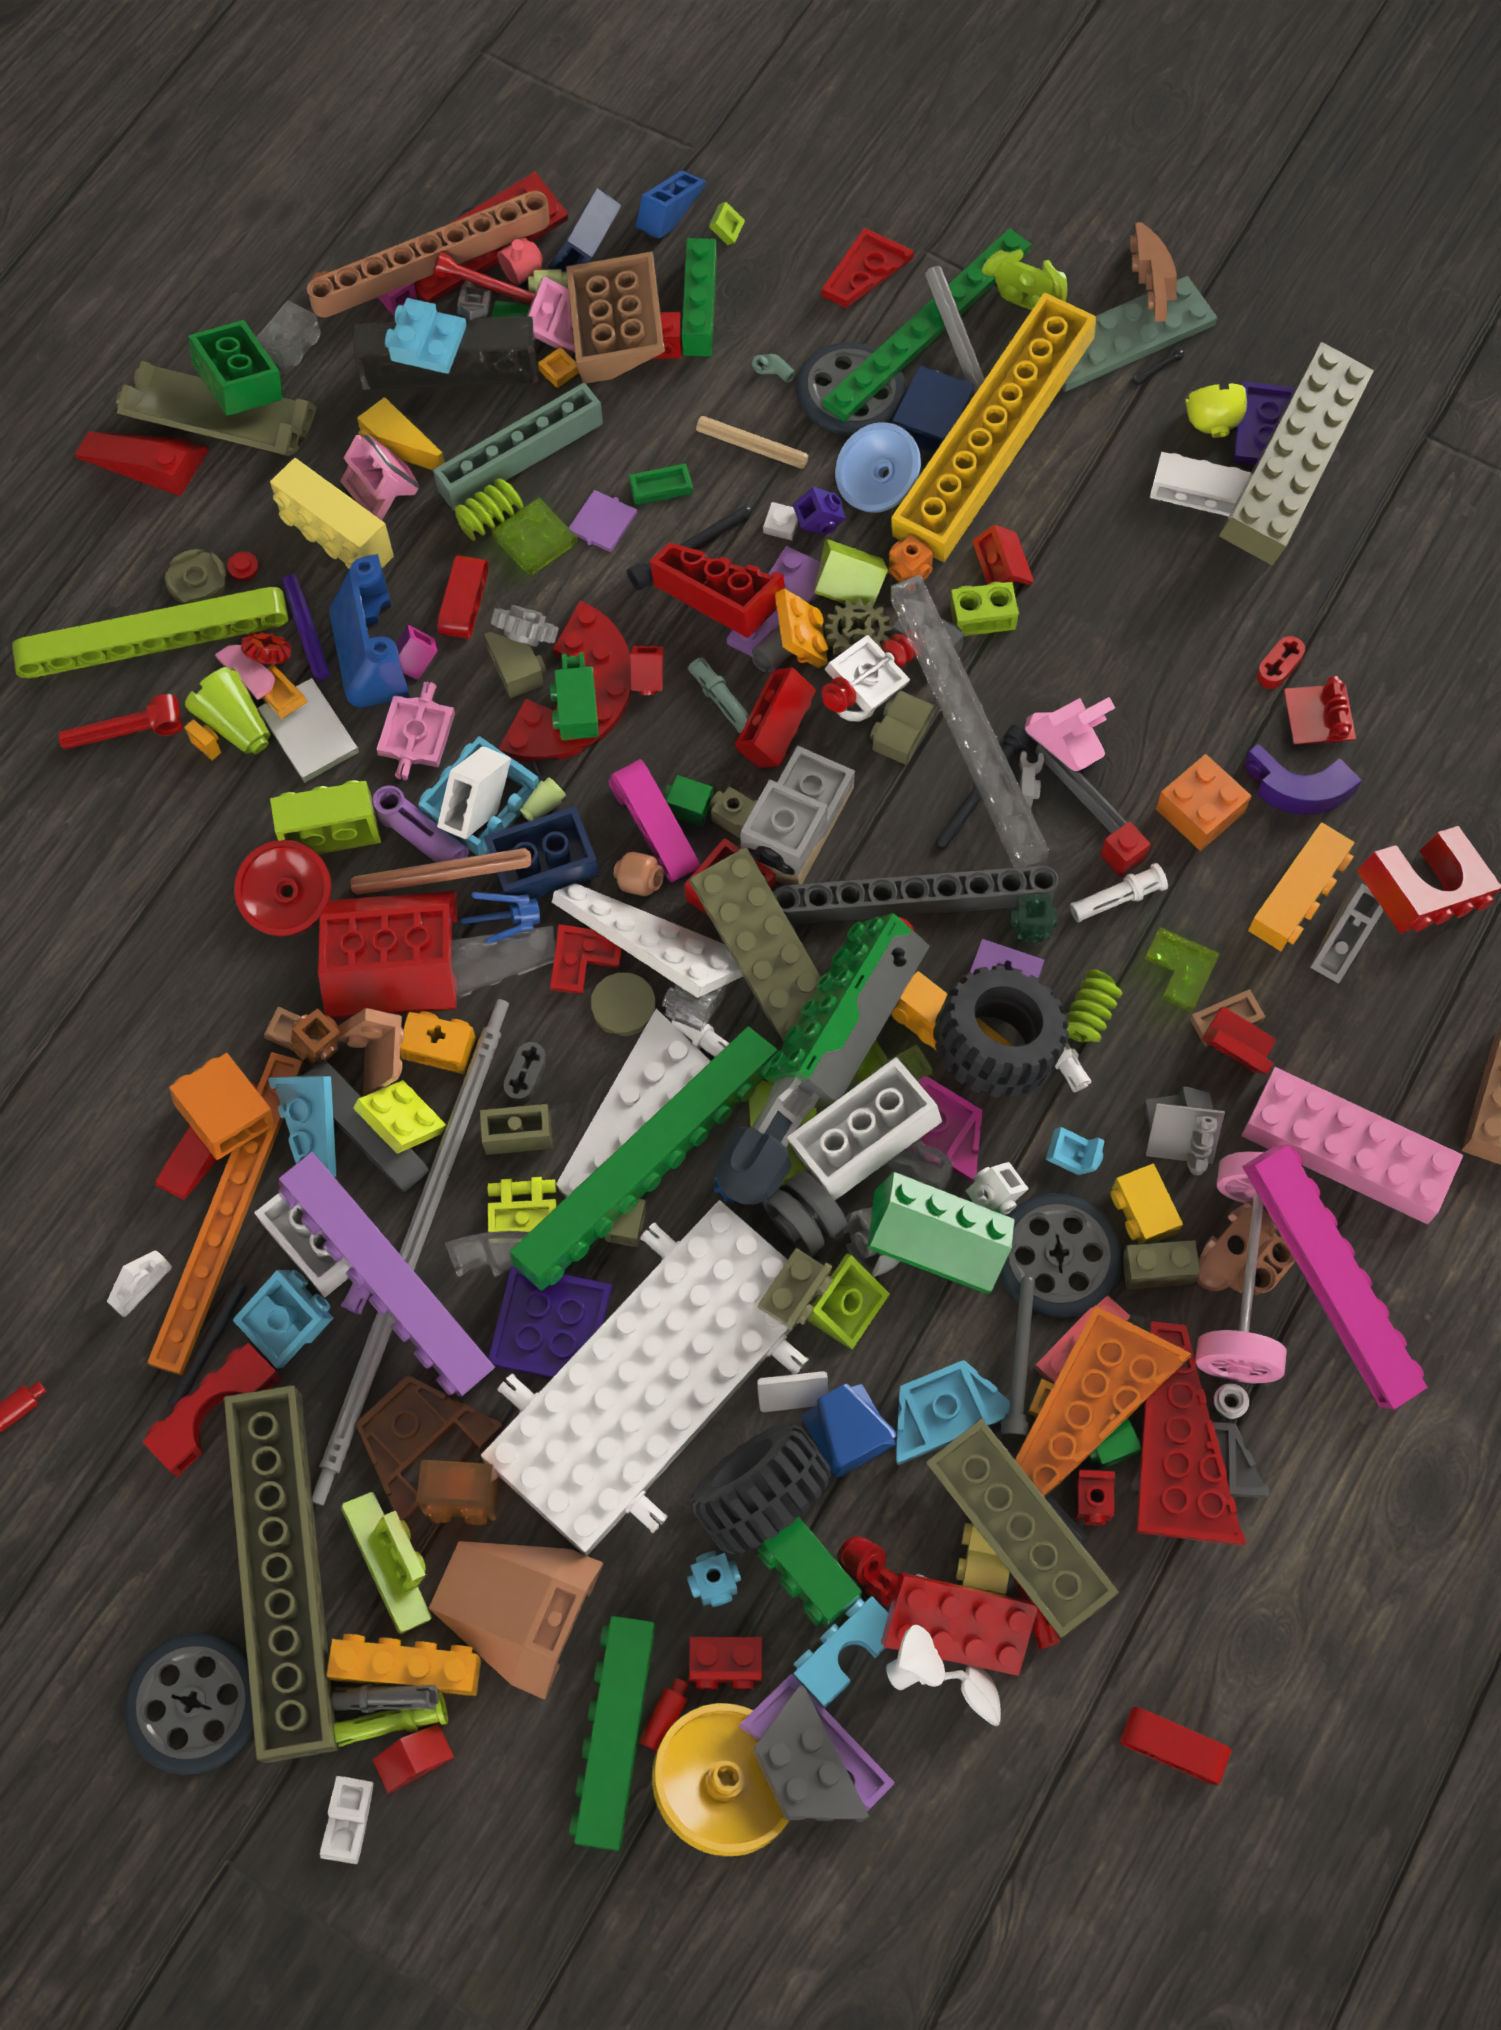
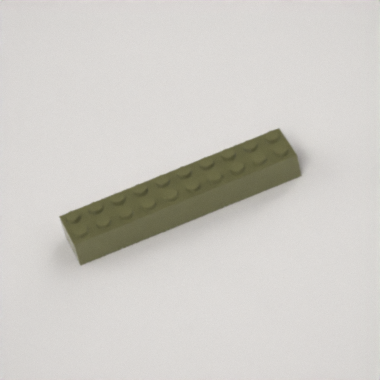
M293 1385L224 1397L256 1758L263 1763H270L338 1751V1744L334 1733V1708L331 1703V1679L326 1677L329 1656L314 1509L311 1501L312 1490L302 1394Z

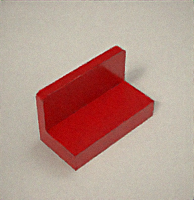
M993 524L972 540L987 585L992 582L1013 583L1014 581L1030 585L1034 582L1016 532Z
M1220 1007L1201 1040L1250 1071L1267 1075L1274 1063L1266 1058L1276 1039L1228 1008Z

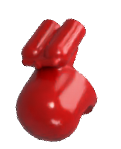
M853 1536L848 1538L839 1548L837 1554L838 1564L851 1578L864 1584L863 1587L867 1595L872 1596L885 1606L889 1605L892 1602L899 1576L884 1568L886 1562L884 1549L864 1537Z

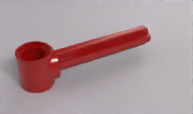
M171 694L158 695L150 700L146 711L61 731L58 735L60 745L63 749H69L150 728L163 736L177 734L183 729L178 698Z

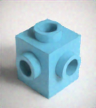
M716 1551L698 1556L696 1558L697 1563L691 1565L693 1575L687 1577L693 1597L700 1596L704 1606L711 1603L712 1607L732 1601V1595L737 1594L736 1582L741 1581L735 1561L728 1562L725 1553L717 1555ZM718 1571L721 1575L720 1579L717 1582H710L707 1579V1574Z

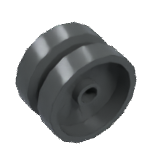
M804 1170L796 1171L786 1180V1191L778 1189L773 1195L763 1201V1206L768 1216L791 1245L810 1257H813L824 1247L823 1235L835 1238L847 1228L846 1218L838 1204L825 1188Z

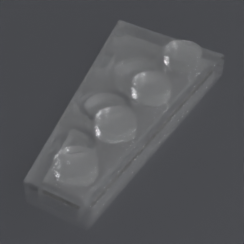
M553 926L522 931L491 944H487L486 939L496 934L452 940V971L457 980V996L459 998L472 994V990L489 984L492 986L502 982L503 978L516 973L521 975L552 963L556 945Z

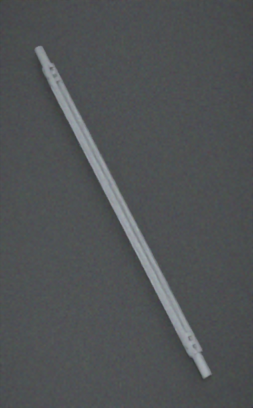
M497 999L488 1025L482 1029L399 1253L413 1271L502 1035L499 1031L509 1003L501 999ZM378 1312L376 1314L324 1457L319 1466L322 1468L311 1498L314 1504L324 1506L336 1473L339 1474L342 1468L341 1466L356 1428L355 1423L360 1418L390 1337L391 1326L395 1323L387 1312L382 1316Z

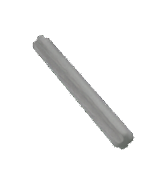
M940 266L931 267L925 273L965 379L968 383L975 385L974 396L985 378L942 268Z

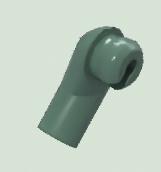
M776 354L756 355L752 360V367L759 374H777L786 383L791 382L796 375V371Z

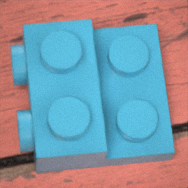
M407 298L404 306L398 305L396 308L395 323L397 324L395 329H389L386 333L385 346L389 349L391 361L448 374L467 327L466 319L437 312L435 304Z
M276 1270L233 1319L237 1326L276 1369L283 1368L305 1343H312L333 1319L327 1312L330 1309V1304L318 1294L313 1296L305 1288L308 1284L307 1279L296 1270Z

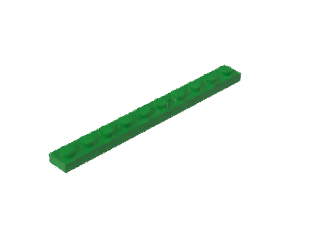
M1009 228L948 284L960 316L997 283L995 277L982 273V268L987 259L999 250L1013 252L1020 249L1023 252L1024 258L1031 250L1032 244ZM933 298L825 396L823 398V407L843 422H846L942 334L946 327L935 299Z

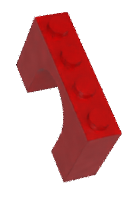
M1459 826L1438 832L1419 850L1440 880L1444 891L1435 889L1424 882L1416 874L1397 845L1375 851L1356 870L1400 934L1413 929L1415 932L1422 931L1433 922L1440 925L1454 915L1460 918L1475 908L1481 911L1495 901L1493 896L1501 890L1500 883Z

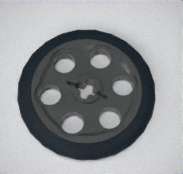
M854 342L835 343L823 347L813 353L802 365L797 375L795 388L803 411L814 423L825 430L852 436L856 431L867 425L879 422L891 423L907 392L902 372L900 371L880 390L887 394L888 397L886 399L878 400L872 397L861 407L867 411V415L862 417L853 415L846 422H843L823 407V398L873 354L877 348ZM839 361H845L851 367L842 370L837 368L835 364ZM826 378L830 381V384L820 386L815 380Z
M1051 1193L1035 1196L1022 1202L1007 1215L1014 1219L1012 1248L999 1274V1278L1007 1292L1018 1303L1021 1279L1025 1275H1031L1034 1281L1040 1276H1046L1052 1280L1054 1288L1049 1293L1038 1291L1034 1283L1032 1312L1047 1317L1068 1318L1083 1315L1105 1297L1111 1295L1118 1284L1123 1268V1250L1119 1235L1112 1222L1099 1208L1084 1199L1072 1195ZM1068 1218H1075L1080 1221L1082 1230L1077 1234H1070L1065 1231L1063 1222ZM1036 1219L1042 1220L1047 1224L1048 1232L1042 1236L1034 1235L1030 1231L1029 1224ZM1056 1237L1058 1238V1248H1060L1061 1253L1067 1254V1256H1064L1060 1266L1061 1273H1059V1262H1057L1056 1257H1050L1057 1244ZM1094 1245L1101 1250L1102 1258L1096 1262H1091L1084 1257L1083 1249L1086 1246ZM1023 1248L1030 1250L1033 1253L1034 1261L1029 1265L1018 1263L1015 1258L1016 1251ZM1075 1274L1082 1275L1086 1278L1088 1287L1083 1291H1075L1069 1285V1278Z
M202 1632L176 1636L152 1649L137 1665L128 1682L124 1697V1722L128 1737L137 1752L151 1765L165 1772L180 1775L201 1774L220 1767L236 1756L248 1742L254 1731L247 1655L234 1643L218 1635ZM205 1657H212L216 1664L214 1673L206 1678L200 1677L197 1674V1664ZM169 1665L177 1666L180 1672L178 1681L171 1686H165L161 1681L163 1669ZM228 1684L235 1685L238 1690L236 1701L230 1705H223L219 1700L220 1690ZM197 1693L196 1699L201 1704L212 1709L192 1708L191 1712L187 1713L188 1706L173 1697L178 1696L186 1699V1697L192 1698ZM155 1701H162L166 1707L164 1717L157 1722H151L147 1717L149 1705ZM214 1720H219L224 1725V1734L217 1741H209L205 1735L206 1726ZM179 1728L185 1729L188 1734L187 1744L182 1749H172L169 1744L171 1733Z

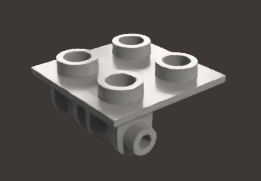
M1156 1103L1146 1156L1187 1161L1188 1168L1193 1175H1202L1207 1170L1208 1164H1213L1225 1111Z

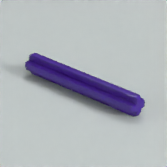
M296 574L284 576L281 581L313 677L317 681L327 679L330 676V672Z

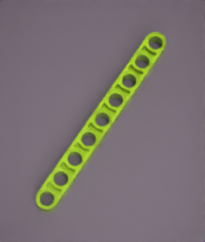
M277 587L256 589L19 638L12 643L16 674L22 678H35L277 628L287 623L288 615L284 594L281 589Z

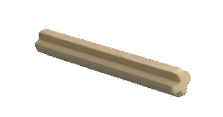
M701 416L698 420L696 427L698 432L797 468L804 469L807 464V453L705 416Z

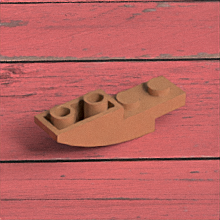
M1142 222L1135 223V235H1130V253H1136L1132 254V272H1138L1139 284L1145 283L1146 290H1151L1147 292L1148 310L1153 309L1154 321H1166L1167 301L1176 300L1177 275L1175 265L1169 251L1160 238Z

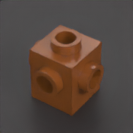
M318 1008L309 1016L307 1014L303 1015L293 1024L291 1047L302 1060L307 1058L314 1065L320 1059L323 1061L328 1060L338 1050L340 1029L331 1017L325 1016ZM316 1038L319 1042L315 1044L311 1039Z

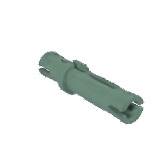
M703 657L701 659L697 658L689 665L688 671L700 683L705 696L710 697L717 704L718 708L730 723L733 724L738 733L741 734L749 718L748 713L728 690L724 678L718 676Z

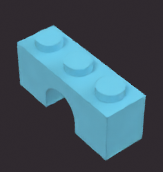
M872 1596L866 1602L860 1598L846 1612L849 1619L840 1628L834 1624L822 1635L820 1640L824 1644L814 1654L809 1649L794 1663L797 1670L793 1676L804 1685L805 1689L824 1709L850 1684V1679L840 1669L838 1664V1655L842 1649L849 1645H860L876 1658L886 1648L880 1642L888 1612Z

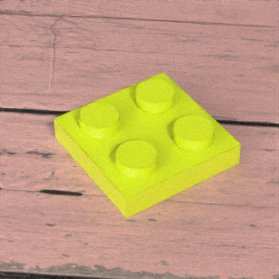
M404 1080L359 1098L353 1107L396 1154L441 1135L447 1126Z

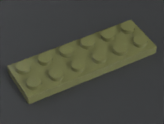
M745 847L691 877L689 882L779 1040L784 1045L786 1033L792 1026L797 1024L802 1015L800 1011L803 1005L815 994L818 989L816 984L821 976L749 850Z
M982 1418L926 1462L1061 1638H1064L1119 1594V1591Z

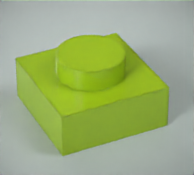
M723 202L718 205L708 227L727 245L735 243L745 220L727 202Z

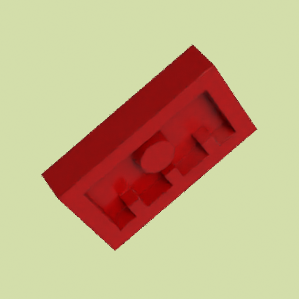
M690 1637L689 1683H696V1689L716 1690L718 1689V1683H733L734 1690H754L755 1684H762V1637Z

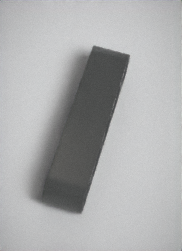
M321 1059L303 1075L331 1076L333 1121L403 1194L406 1193L429 1172L427 1166L411 1148L396 1154L354 1110L353 1107L361 1096L327 1061Z

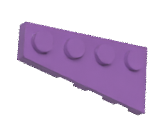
M786 546L768 574L771 575L773 572L784 574L785 589L799 596L807 603L810 601L814 602L820 596L813 593L820 562ZM777 610L749 638L732 630L727 637V645L753 657L752 649L772 630H777L780 627Z
M791 1674L738 1727L755 1739L760 1740L802 1684ZM807 1691L868 1812L895 1782Z

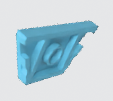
M965 1360L901 1385L899 1389L896 1444L897 1465L950 1444L981 1418L988 1427L1001 1423L1005 1419V1414L1009 1413L1010 1401L997 1391L998 1388L989 1380L979 1376L977 1370Z

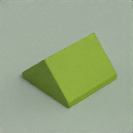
M826 539L813 593L845 604L846 600H849L852 605H856L857 599L860 598L862 605L867 606L870 601H873L874 606L888 569L883 558Z
M847 1253L832 1274L831 1278H833V1281L823 1296L818 1295L812 1303V1306L815 1308L809 1316L808 1322L846 1347L853 1349L890 1293L851 1254Z

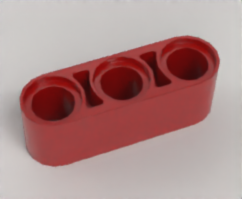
M460 555L455 557L439 613L437 627L439 635L463 639L471 638L488 577V560Z
M1135 1706L1131 1707L1119 1743L1136 1752L1216 1786L1221 1784L1232 1752L1231 1748L1220 1742Z

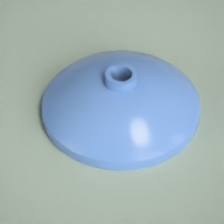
M873 423L859 429L846 441L837 459L835 477L841 495L850 505L864 512H883L897 506L904 500L918 479L921 466L919 448L907 431L892 423ZM889 470L888 475L883 478L884 472Z

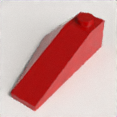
M89 431L77 449L75 457L182 496L207 454L208 447L182 437Z

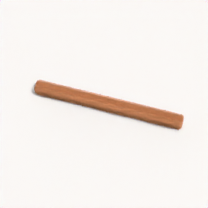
M522 848L354 876L351 878V890L355 894L361 895L526 868L531 865V853L527 849Z

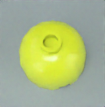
M1219 384L1200 388L1190 393L1189 399L1186 398L1185 400L1187 414L1192 425L1203 433L1211 434L1213 438L1229 435V430L1234 429L1243 421L1247 409L1246 390L1242 385L1229 384V389L1220 390Z

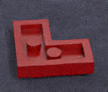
M559 924L549 990L582 995L586 964L618 968L621 947L593 929Z

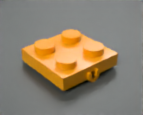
M785 588L776 592L775 599L782 647L795 654L797 661L800 663L808 662L816 668L827 665L826 651L828 650V645L824 638L822 627L824 619L820 610Z

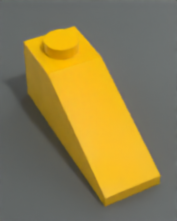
M385 397L357 417L360 427L358 433L361 437L363 435L371 436L392 451L402 461L430 470L444 464L442 452Z

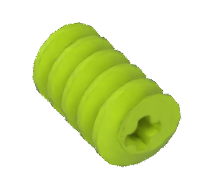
M499 478L494 481V486L487 485L484 488V493L479 491L475 493L474 499H466L465 506L457 505L455 507V515L465 534L473 541H476L473 531L476 530L481 536L485 535L484 524L494 529V517L502 523L505 521L503 511L513 516L514 510L512 505L514 504L520 510L524 508V505L515 489L509 483Z
M1089 970L1086 972V979L1080 985L1081 990L1076 993L1075 1001L1070 1006V1012L1066 1014L1069 1025L1067 1028L1068 1038L1078 1042H1100L1101 1035L1097 1031H1105L1107 1027L1102 1020L1111 1019L1112 1014L1108 1009H1115L1117 1006V1002L1113 998L1117 999L1122 995V991L1116 986L1114 979L1099 970Z

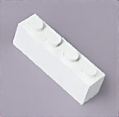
M1161 452L1150 498L1229 516L1251 472L1243 471L1236 467L1213 464L1206 460L1182 457L1176 453Z

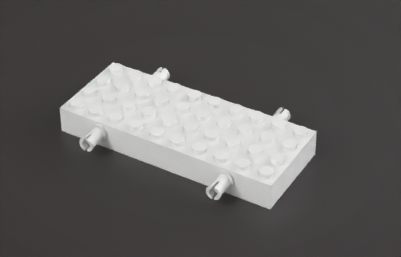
M720 1200L681 1241L675 1242L655 1222L649 1226V1231L646 1229L640 1239L662 1257V1262L539 1393L533 1394L514 1374L509 1375L506 1380L515 1391L504 1381L497 1390L520 1411L519 1415L481 1454L483 1462L586 1556L592 1552L626 1513L631 1512L652 1533L659 1528V1524L650 1515L661 1525L665 1522L668 1515L664 1514L645 1496L646 1491L767 1357L773 1356L792 1375L798 1374L799 1369L803 1368L809 1360L786 1341L791 1329L757 1308L759 1302L788 1260ZM816 1294L810 1305H812L819 1294Z

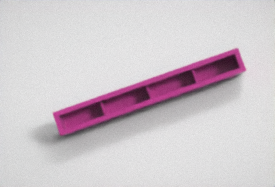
M1289 1144L1275 1145L1243 1165L1242 1168L1378 1406L1395 1410L1428 1388L1422 1378L1424 1377V1372L1420 1365L1414 1359H1411L1405 1349L1407 1343L1403 1335L1397 1329H1394L1389 1321V1311L1386 1305L1380 1299H1377L1373 1293L1370 1277L1363 1269L1359 1268L1353 1258L1355 1256L1354 1249L1346 1239L1342 1238L1336 1228L1338 1223L1334 1214L1328 1208H1325L1320 1200V1190L1317 1184L1311 1178H1308L1304 1172L1301 1156Z

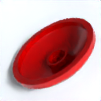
M291 840L268 842L253 850L239 867L234 885L236 904L245 920L257 930L279 937L293 936L315 925L320 920V914L323 909L328 906L332 891L330 873L322 858L310 847ZM287 887L293 888V894L290 897L284 896V890Z

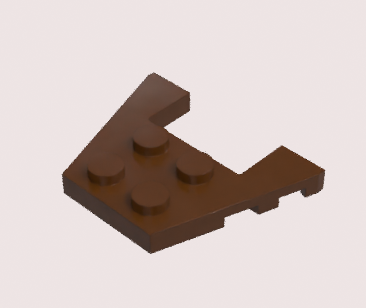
M409 1375L404 1377L355 1423L393 1510L397 1512L399 1519L405 1522L426 1503L402 1476L416 1461L455 1425L480 1450L504 1428L499 1421L477 1412L476 1409L448 1397L446 1394Z

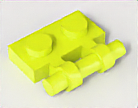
M532 1177L531 1181L512 1182V1179H501V1183H488V1196H501L500 1203H488V1235L490 1240L524 1238L557 1207L556 1199L543 1200L544 1193H556V1180H542V1177ZM532 1194V1201L513 1202V1195Z

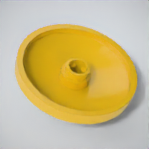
M710 1704L694 1709L682 1716L674 1723L661 1741L652 1769L654 1797L660 1813L669 1827L682 1840L694 1848L718 1856H740L757 1851L775 1839L789 1822V1820H785L752 1752L759 1740L738 1727L754 1710L735 1704Z

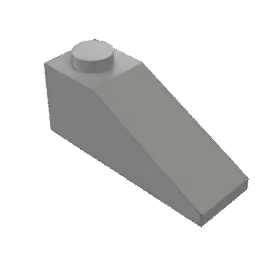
M1358 881L1354 882L1340 905L1310 965V968L1338 984L1384 911L1365 884Z

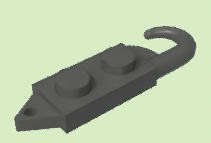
M465 281L461 287L458 299L457 315H464V318L468 320H480L482 317L487 318L491 301V290Z

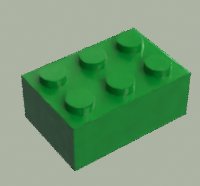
M244 320L188 335L192 365L226 416L282 400L279 370Z
M797 1517L795 1522L789 1527L782 1529L778 1535L765 1540L763 1544L756 1548L758 1551L757 1556L769 1571L775 1567L780 1573V1584L793 1599L798 1595L804 1602L805 1608L803 1612L816 1627L822 1624L826 1630L829 1629L861 1597L862 1591L800 1517Z

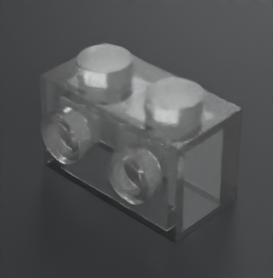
M287 300L256 338L278 370L288 374L294 366L301 362L303 355L310 346L317 343L321 331L315 314Z

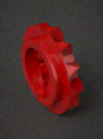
M260 632V634L250 633L242 639V652L258 663L278 664L287 661L291 657V644L285 642L283 637H275L273 633L270 635Z

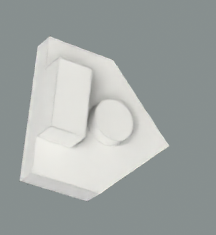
M156 1250L123 1266L107 1302L121 1316L126 1317L172 1269V1266Z

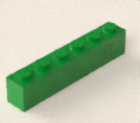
M611 1616L610 1625H603L600 1647H606L604 1662H597L594 1683L600 1684L598 1699H591L588 1721H593L594 1725L592 1737L585 1736L582 1759H588L586 1774H579L576 1787V1797H581L582 1799L579 1813L573 1812L569 1831V1835L575 1836L574 1843L576 1845L621 1852L656 1629L654 1622Z

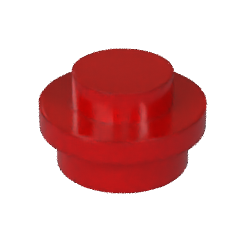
M238 552L231 556L227 567L233 578L245 582L255 577L259 564L253 554Z

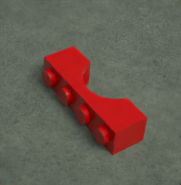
M249 1343L244 1347L240 1346L234 1349L226 1358L227 1363L217 1372L212 1371L207 1374L200 1382L201 1387L191 1396L187 1395L180 1399L173 1408L174 1412L164 1421H157L147 1431V1437L142 1442L177 1478L204 1453L200 1441V1430L206 1415L212 1408L223 1402L226 1396L272 1389L282 1380L279 1374Z

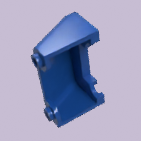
M378 554L359 558L352 563L329 607L344 692L348 702L356 707H367L392 702L393 696L410 698L395 642L387 637L369 638L366 625L378 623L380 609L384 606L385 608L391 607Z

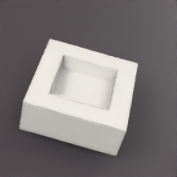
M772 502L763 526V533L793 540L799 522L794 508Z

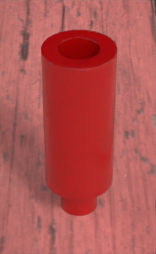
M37 1381L29 1388L25 1384L0 1402V1433L39 1405L37 1399L47 1392L40 1381Z
M676 1678L671 1689L664 1687L637 1742L657 1752L664 1736L679 1719L688 1699L683 1697L689 1685L688 1683Z

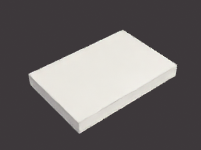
M312 678L296 686L304 695L307 703L285 718L280 719L266 703L258 707L260 715L304 783L359 753L358 747Z

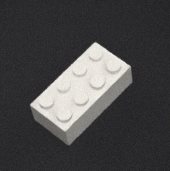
M896 1057L787 1136V1139L797 1158L835 1201L940 1124L942 1119L937 1104Z

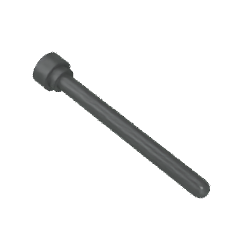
M1025 1275L1021 1279L1009 1413L1005 1414V1419L1001 1421L1000 1436L1010 1440H1026L1029 1434V1423L1026 1422L1023 1410L1035 1283L1031 1275Z

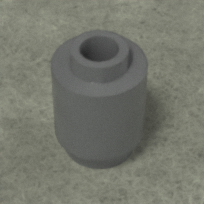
M780 627L777 630H772L752 649V661L763 672L776 670L793 654L782 647Z

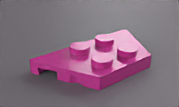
M924 1076L917 1080V1082L937 1104L942 1122L911 1144V1146L973 1184V1177L977 1174L982 1110L931 1078Z

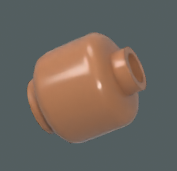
M628 852L621 860L616 862L614 877L617 879V884L623 892L639 896H649L662 885L664 870L656 857L638 852Z

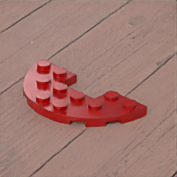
M579 601L553 652L554 656L562 658V654H567V657L579 656V652H584L585 667L593 668L599 737L561 740L560 729L553 728L552 709L525 699L498 748L513 760L539 762V759L557 757L558 760L580 754L585 747L593 744L595 741L600 742L618 724L628 706L632 691L631 656L627 644L610 619L587 603Z

